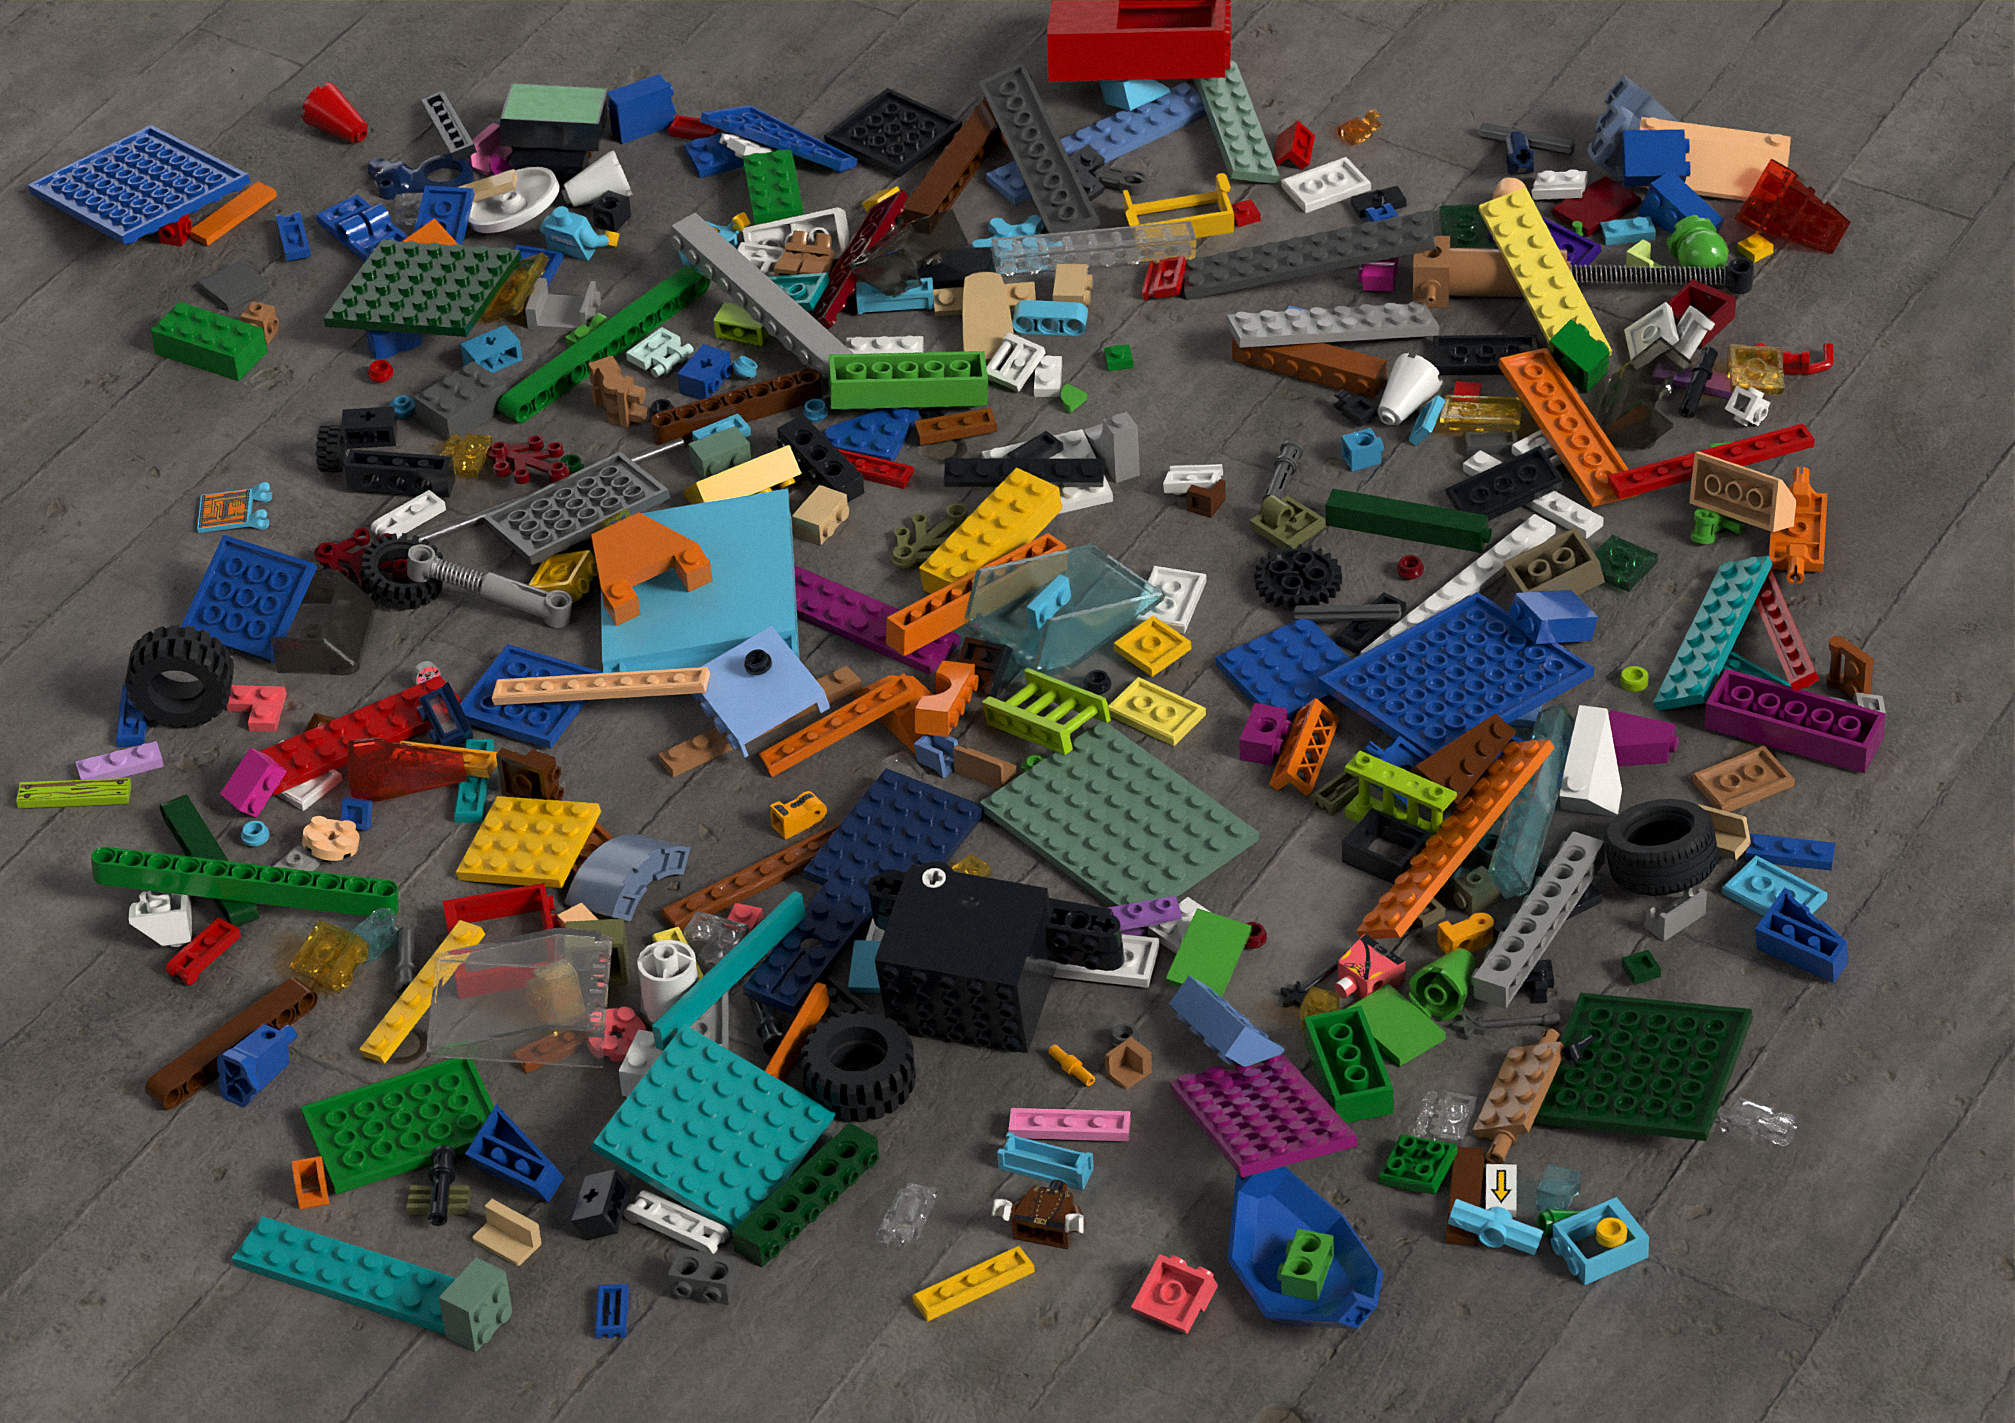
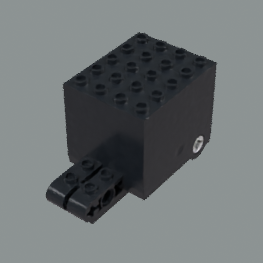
M930 861L922 865L911 864L907 872L887 869L885 874L874 875L867 883L874 924L879 929L885 931L874 959L885 1018L889 1017L896 1021L898 1026H902L906 1031L920 1033L927 1037L947 1038L954 1042L974 1043L981 1047L1001 1048L1013 1053H1028L1057 963L1081 966L1089 970L1114 971L1119 969L1125 961L1121 925L1119 919L1112 914V909L1049 898L1048 889L1045 887L955 872L948 864L940 861Z

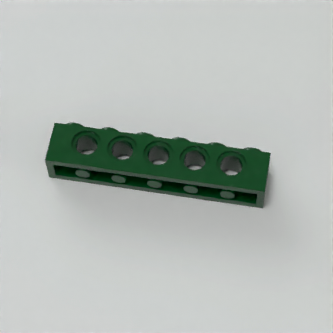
M852 1123L846 1125L732 1231L734 1251L762 1268L771 1259L776 1258L790 1241L795 1240L806 1226L816 1221L820 1213L830 1204L835 1203L839 1196L849 1186H853L865 1171L875 1166L879 1159L877 1137Z

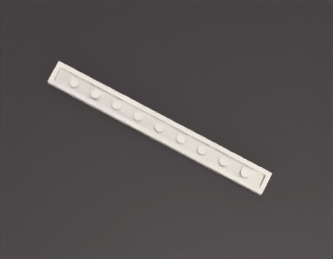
M1534 514L1363 649L1361 654L1476 592L1481 593L1506 573L1503 565L1504 561L1548 540L1555 534L1556 525Z

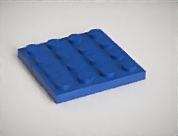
M223 535L181 627L186 628V625L194 626V629L198 631L203 629L209 632L210 637L213 638L215 636L222 642V646L274 663L317 566L310 561Z
M1299 619L1215 657L1216 666L1253 704L1258 703L1286 708L1287 720L1289 721L1296 717L1300 708L1315 698L1324 705L1336 700V698L1318 687V678L1351 660L1312 620Z
M507 644L460 705L472 726L551 749L588 700L494 705L492 695L496 681L498 679L598 674L603 672Z

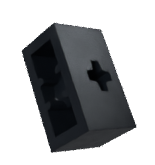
M394 406L343 409L341 426H344V431H346L347 449L396 446L398 425Z
M616 1169L584 1177L571 1221L586 1241L618 1233L630 1188Z

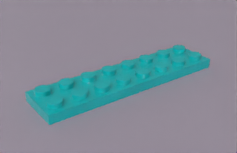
M1769 556L1750 557L1746 560L1735 562L1727 561L1720 565L1653 703L1658 711L1706 703L1773 563Z
M264 1216L260 1218L232 1257L233 1266L445 1334L439 1297L456 1280L455 1277Z

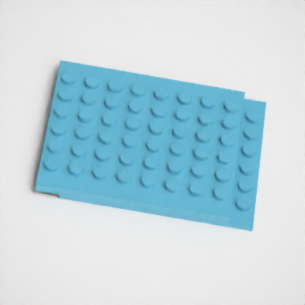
M788 489L642 513L698 543L711 563L713 581L688 592L674 568L633 586L632 588L638 596L641 615L618 626L615 625L605 609L601 592L603 673L699 668L770 626L777 631L800 660L792 517L789 508Z

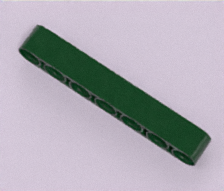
M186 794L159 805L165 824L185 856L229 861ZM212 898L226 922L236 927L259 919L255 903Z

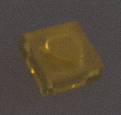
M971 853L952 867L955 872L983 877L992 875L991 866Z

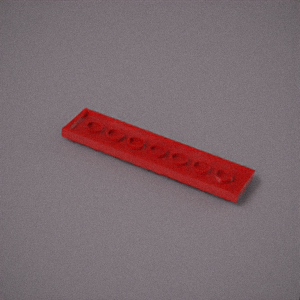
M439 675L259 751L268 755L287 771L272 795L275 796L311 779L329 773L332 769L336 770L432 729L428 721H422L417 711V707L420 706L419 697L441 688L446 682ZM455 693L459 703H461L463 700ZM444 702L432 706L440 725L453 720Z

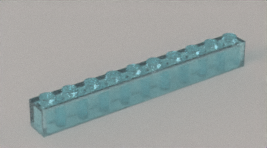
M1563 703L1538 712L1530 740L1549 739L1555 748L1509 804L1487 872L1505 899L1514 895L1521 896L1530 890L1560 793L1575 726L1574 719Z

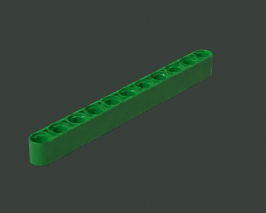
M690 265L682 267L506 392L499 400V411L519 423L526 422L589 377L588 363L609 356L617 357L702 296L708 290L711 279H708L703 272Z
M100 847L91 854L93 880L100 885L377 918H391L399 911L398 886L390 880L112 847Z

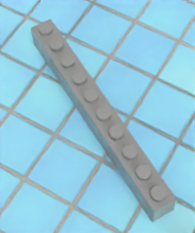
M693 213L671 225V244L674 249L685 255L689 262L696 265L708 279L714 281L722 292L727 293L735 300L739 307H743L756 322L763 325L771 336H775L782 342L784 347L792 351L802 364L819 371L820 379L829 385V354L854 353L698 214Z

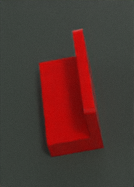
M1298 120L1277 136L1273 154L1276 167L1288 158L1302 170L1310 163L1315 135Z

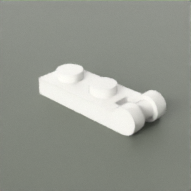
M428 490L375 520L371 525V531L377 536L384 533H396L398 539L402 533H407L446 510L445 502Z

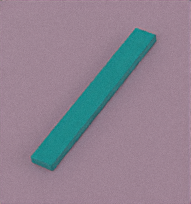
M793 891L652 1025L657 1049L664 1051L684 1024L690 1027L806 917L803 895L801 893Z

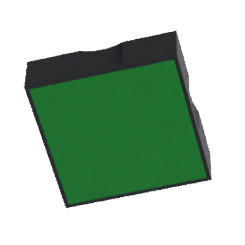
M511 83L500 117V146L599 151L602 130L607 119L608 88Z

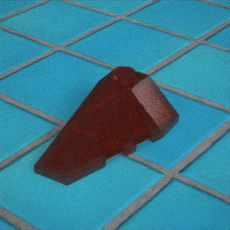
M376 737L348 741V781L352 798L377 802L467 781L463 753L432 747L428 749L410 746V743L401 742V744L392 743Z

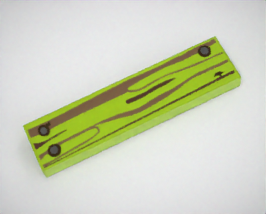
M130 778L20 782L16 802L18 808L129 804L132 784Z

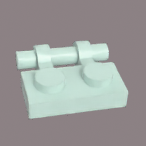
M661 327L627 351L626 356L627 361L644 370H647L652 365L655 366L651 369V374L657 378L662 374L666 375L677 363L686 361L688 355L694 349L690 344L681 347L680 337Z

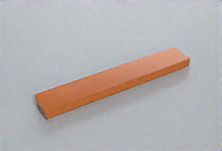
M905 673L762 751L759 753V756L771 777H774L918 697Z

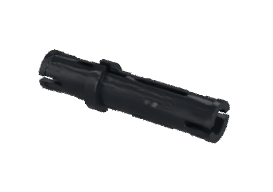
M1703 347L1698 363L1692 368L1693 376L1678 410L1679 414L1687 418L1689 411V418L1695 416L1706 383L1713 375L1712 368L1718 357V352L1712 347H1709V350L1707 347Z

